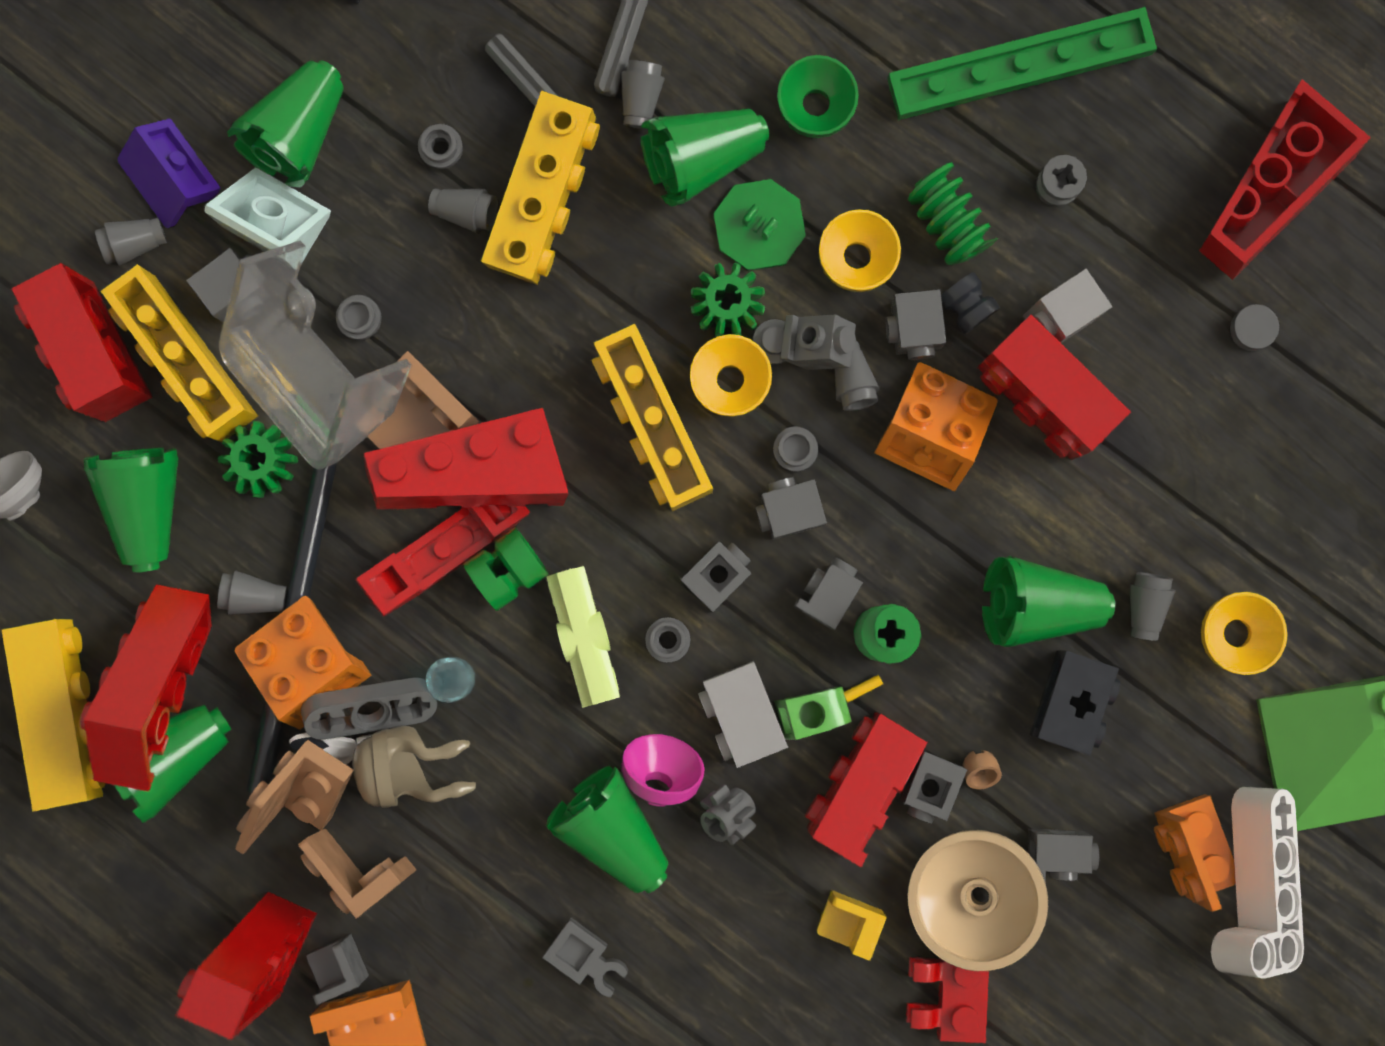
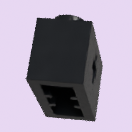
M1057 650L1029 735L1091 756L1093 747L1099 748L1106 732V723L1102 722L1107 704L1112 705L1119 693L1120 680L1116 679L1119 668L1069 651ZM1071 697H1080V700L1086 702L1084 711L1076 710L1074 706L1069 705Z

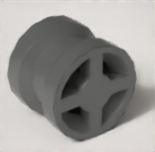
M1058 155L1049 160L1037 176L1035 185L1039 198L1047 205L1053 207H1063L1071 203L1085 187L1087 173L1084 165L1076 157L1070 155ZM1066 176H1067V178H1068V180H1069V183H1070V184H1068V185H1067V181H1066V179H1065Z

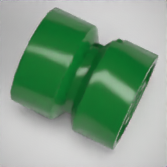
M516 527L495 541L494 551L482 550L463 564L476 587L496 611H499L518 597L519 587L522 586L530 589L549 575L537 554ZM505 566L509 572L506 575L500 576L498 573Z

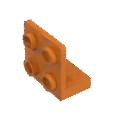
M919 362L912 373L891 422L879 441L875 454L955 492L976 459L998 400L981 390Z
M307 596L300 598L235 648L236 655L277 719L299 730L304 727L301 707L309 697L318 693L357 687L372 676L363 661L345 651L313 601Z
M1204 794L1154 812L1159 824L1154 827L1155 836L1161 849L1165 853L1169 852L1175 868L1170 870V875L1177 892L1211 912L1221 909L1216 892L1236 885L1235 863L1211 797Z
M410 980L322 1003L310 1015L314 1034L326 1031L330 1046H426Z

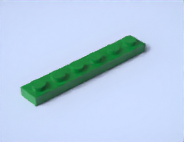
M1146 7L891 72L888 74L887 80L898 120L1150 56L1157 50Z

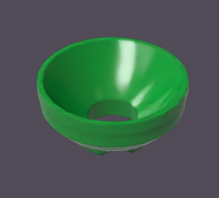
M814 55L797 60L788 67L778 85L777 101L782 118L791 129L806 137L823 138L838 133L849 123L857 108L859 93L853 74L844 64L828 56ZM811 93H820L827 98L829 108L820 116L810 115L803 107L804 98Z

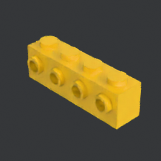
M541 90L481 260L487 267L536 285L541 275L548 276L555 257V251L550 250L555 233L562 235L570 214V209L565 208L570 191H578L584 176L585 167L580 165L585 149L592 150L598 137L600 124L595 123L596 116L592 108Z
M137 264L101 291L112 306L108 310L111 317L125 332L127 330L131 332L138 342L134 345L138 354L150 367L156 366L164 377L161 380L162 386L177 403L181 401L190 413L187 416L189 423L202 438L210 437L222 442L225 438L235 434V427L239 425L244 427L258 417L155 275Z
M636 324L594 342L599 356L591 361L602 384L611 381L618 397L610 401L621 424L630 421L637 437L630 440V444L640 465L647 462L650 463L656 478L648 482L659 505L661 506L668 502L673 512L713 493V487Z
M54 619L3 629L2 636L33 812L103 797L102 788L105 786V783L93 781L86 733L80 727L81 714L87 703L86 698L90 695V683L86 673L81 671L78 653L82 651V638L78 628L73 625L72 619Z

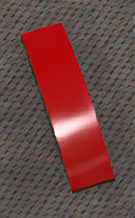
M480 505L479 507L462 508L399 553H392L356 578V582L384 617L461 567L465 562L527 517L530 511L526 506L507 507V505Z

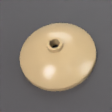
M967 830L942 838L922 855L910 879L908 906L912 923L918 935L934 954L959 968L973 971H990L1013 964L1025 956L1036 944L1047 919L1048 893L1039 867L1020 845L994 832ZM977 887L986 889L989 894V900L986 902L977 901L973 897V889Z

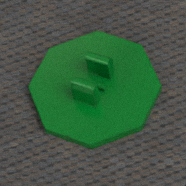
M772 179L734 185L714 212L720 252L737 264H740L747 271L786 265L806 237L800 199Z

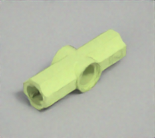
M585 567L569 569L547 576L552 602L559 623H556L558 637L566 662L571 664L582 708L619 698V687L608 654L611 648L601 612L596 610Z

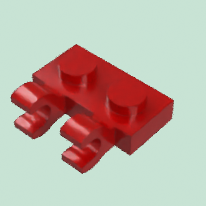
M909 957L908 976L913 977L912 980L914 982L929 983L940 981L938 1005L907 1003L906 1022L910 1023V1027L914 1029H933L937 1027V1038L940 1041L986 1043L989 971L966 970L949 964L943 959Z

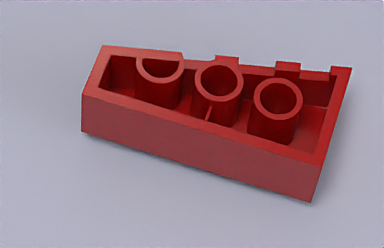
M1301 79L1199 251L1233 280L1359 154L1371 137Z
M543 408L364 453L365 469L377 509L437 508V506H462V508L479 507L480 505H507V507L526 506V504L563 506L569 494Z
M156 584L148 600L140 603L136 613L135 624L130 634L125 633L122 636L115 662L112 667L107 666L104 669L100 679L99 691L94 701H88L81 714L80 727L86 733L93 781L149 792L155 777L154 773L150 770L153 754L163 756L169 740L166 732L169 725L170 712L179 714L184 701L186 675L193 676L212 627L210 598L208 594Z
M267 892L197 970L191 969L187 973L178 991L177 997L183 999V1002L176 1016L232 1040L280 998L317 913Z

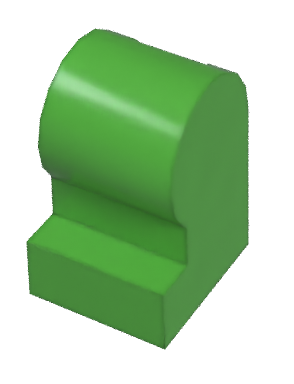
M842 686L774 701L785 740L801 739L852 722Z

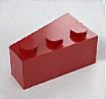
M875 712L871 719L864 716L851 738L857 742L848 758L844 755L838 758L828 776L834 782L825 797L819 793L816 795L805 814V817L810 820L806 827L812 838L859 867H862L867 857V854L863 852L864 847L875 829H882L888 818L885 812L897 792H902L928 743L878 712Z

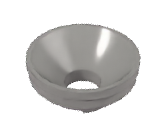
M28 451L14 452L0 459V519L7 518L10 521L20 517L31 505L37 502L40 496L38 490L41 483L42 468L33 454Z

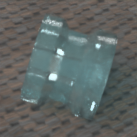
M445 657L435 661L429 667L426 674L428 692L434 699L441 702L452 703L464 699L472 692L475 685V673L472 666L466 660L459 657Z

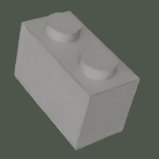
M1085 269L1042 297L1023 317L1026 319L1032 314L1062 343L1094 322L1112 308V305L1091 274Z
M753 661L703 681L706 690L698 693L707 718L717 716L723 733L715 735L724 761L733 758L738 768L788 748Z

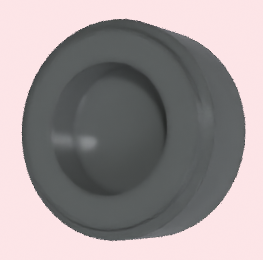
M1258 304L1247 306L1237 312L1230 324V334L1233 341L1240 348L1247 351H1257L1269 346L1274 342L1279 333V321L1275 313L1268 307Z

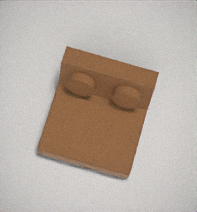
M408 351L395 363L402 372L354 419V424L379 449L473 426L479 422Z
M309 740L303 744L296 754L289 750L277 764L273 772L276 777L271 783L267 784L262 781L250 795L246 803L250 809L245 813L236 830L241 832L235 849L244 854L284 806L291 810L299 820L310 823L319 830H323L331 820L354 770Z
M323 829L305 838L298 844L304 852L301 855V859L307 869L316 877L321 875L333 889L330 892V896L337 907L346 914L351 912L356 919L416 871V868L406 856L395 864L388 857L363 876L327 829Z

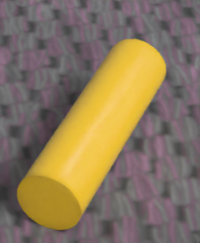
M876 675L845 691L844 695L847 703L883 685L880 676Z

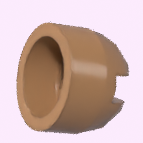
M981 750V753L975 754L974 751L970 752L962 764L967 769L965 774L966 783L973 789L992 787L1002 777L997 759L986 750Z

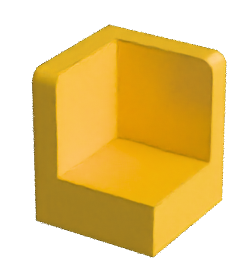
M831 890L816 930L820 936L848 946L854 955L870 961L887 917L879 908Z

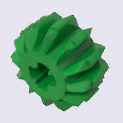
M721 263L715 264L716 279H713L708 273L702 272L699 275V280L705 288L693 287L691 289V297L701 301L691 306V313L693 316L707 314L701 320L700 328L705 331L714 323L717 324L715 337L723 336L725 327H731L732 335L741 336L740 323L747 329L754 330L757 322L750 314L763 315L765 311V306L755 301L765 295L764 287L749 288L756 280V274L751 271L742 279L739 278L741 266L737 263L733 264L731 275H725L724 267ZM726 293H732L735 295L734 302L740 301V304H732L730 310H724L721 308V300L717 302L715 300L716 298L724 299Z
M253 421L250 432L241 425L235 427L238 441L228 438L222 440V444L231 449L230 455H221L217 458L220 464L231 466L222 475L223 479L227 482L236 481L235 491L240 494H245L251 488L253 497L256 498L264 497L266 486L272 493L277 494L281 492L278 478L291 481L294 477L291 472L284 470L285 465L298 462L297 456L285 453L294 444L292 439L289 437L280 438L281 428L275 425H271L265 431L264 424L260 421ZM257 450L266 455L265 463H258L260 468L251 465L252 455L259 456L256 452Z

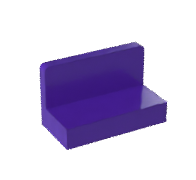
M171 119L135 127L118 156V163L165 228L175 226L187 207L214 199L221 189Z

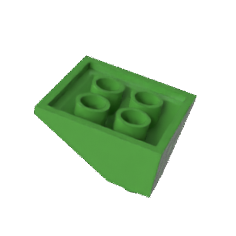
M1385 675L1256 699L1274 789H1284L1291 793L1296 808L1297 831L1385 815Z

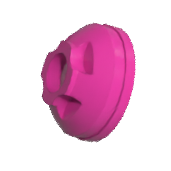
M660 734L641 736L629 743L624 751L621 767L626 785L634 794L653 806L674 805L691 799L703 781L705 770L701 757L690 745L677 738ZM648 780H660L669 787V790L665 792L648 787L645 782Z

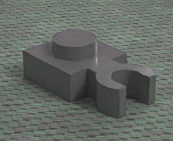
M573 918L569 919L543 956L546 961L579 985L588 974L594 978L596 989L607 997L613 995L614 988L605 982L604 974L611 970L616 971L624 978L628 974V968L622 961L615 958L605 959L601 956L607 948V943Z

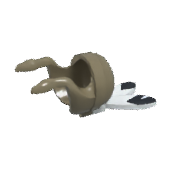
M398 726L358 737L356 741L343 736L320 740L312 738L307 733L293 736L289 741L290 746L295 751H298L309 740L345 765L353 760L352 767L357 788L367 804L372 806H381L382 808L397 806L398 797L401 795H410L424 802L435 803L450 797H462L472 792L476 787L475 782L463 781L454 782L448 786L432 790L415 757L416 755L425 761L450 759L469 747L470 742L468 740H455L438 748H426L415 728Z

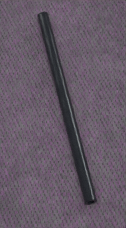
M328 394L284 610L303 596L310 597L350 404V398ZM266 700L264 701L246 788L248 792H253L262 781L267 784L271 783L284 723L277 719Z

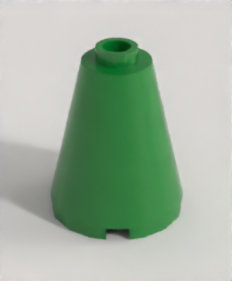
M322 60L318 63L307 61L232 123L227 134L228 137L236 135L238 138L233 146L256 168L274 177L276 172H279L289 177L284 184L301 188L311 175L344 90L339 71L328 62Z
M752 109L653 117L642 122L641 126L648 129V134L641 136V146L649 175L654 185L662 182L667 194L661 195V198L670 207L684 204L763 152L765 141L769 139V130L765 119L761 115H756Z
M164 448L112 452V459L99 460V455L84 458L85 473L121 564L131 565L132 572H147L159 569V561L168 559L178 468L177 449L171 448L164 452Z
M1012 556L995 558L988 568L984 581L983 591L991 592L990 606H982V616L987 636L994 645L1012 647L1102 628L1106 625L1108 619L1112 618L1115 611L1114 596L1109 592L1104 583Z
M205 705L195 707L169 718L166 732L169 740L163 756L153 754L150 762V770L154 773L155 777L149 792L114 785L124 800H134L138 808L133 810V813L138 819L145 823L154 818L229 743L225 734L232 730L218 707L209 711Z
M606 766L587 777L573 789L577 795L570 801L568 806L562 800L548 817L546 827L553 836L634 893H640L644 890L646 893H651L667 878L665 871L668 867V860L631 789L626 785L622 773L616 767L612 769L610 766Z

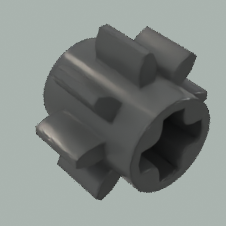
M723 784L717 791H712L700 802L701 806L707 810L701 816L702 827L716 841L723 842L727 839L730 845H733L740 838L744 839L756 828V824L750 819L755 814V804L752 798L742 789L732 788L729 790L726 784Z

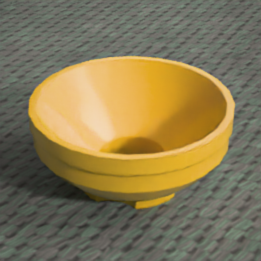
M858 209L838 215L825 228L819 243V258L825 274L834 284L848 291L864 292L881 286L890 279L900 260L901 246L895 228L883 216L869 210ZM855 244L866 247L870 254L869 264L859 269L850 267L844 258L846 248Z
M728 334L709 340L694 356L690 370L691 387L698 401L709 411L729 417L744 415L757 408L767 396L772 380L771 364L766 353L757 343L740 335ZM734 367L743 374L744 383L738 391L726 392L719 387L717 376L722 369Z
M1250 592L1232 593L1219 599L1206 612L1202 621L1201 639L1205 652L1220 668L1234 674L1252 675L1266 671L1281 657L1286 647L1287 627L1282 613L1268 598ZM1232 620L1241 621L1248 630L1247 640L1239 647L1231 646L1224 637V629Z

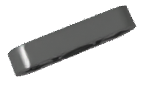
M408 678L312 695L303 703L301 716L306 733L312 738L324 740L424 722L435 713L437 700L428 681L422 678ZM418 697L417 703L411 704L412 698ZM394 700L395 708H391L389 701ZM367 702H378L381 704L380 709L373 714L362 715L358 713V709ZM344 708H348L350 716H345ZM328 712L326 719L319 720L321 713Z

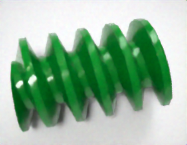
M952 162L942 165L919 180L908 197L911 205L923 204L917 212L920 220L932 219L926 227L928 234H941L935 243L937 249H951L944 258L947 265L966 262L988 249L998 240V238L984 241L983 236L991 227L989 223L976 226L973 223L982 212L980 207L967 211L964 208L972 198V194L969 192L956 195L955 191L963 183V179L959 177L947 180V174L954 167Z
M894 604L875 606L864 611L857 619L853 632L855 644L863 655L870 660L889 664L902 662L912 656L918 648L921 638L920 625L914 614L905 607ZM887 627V629L894 630V639L885 640L878 638V629Z

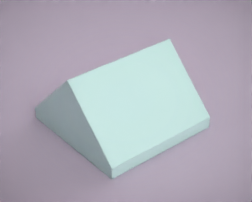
M255 167L207 203L204 212L221 227L298 270L329 219L331 210Z

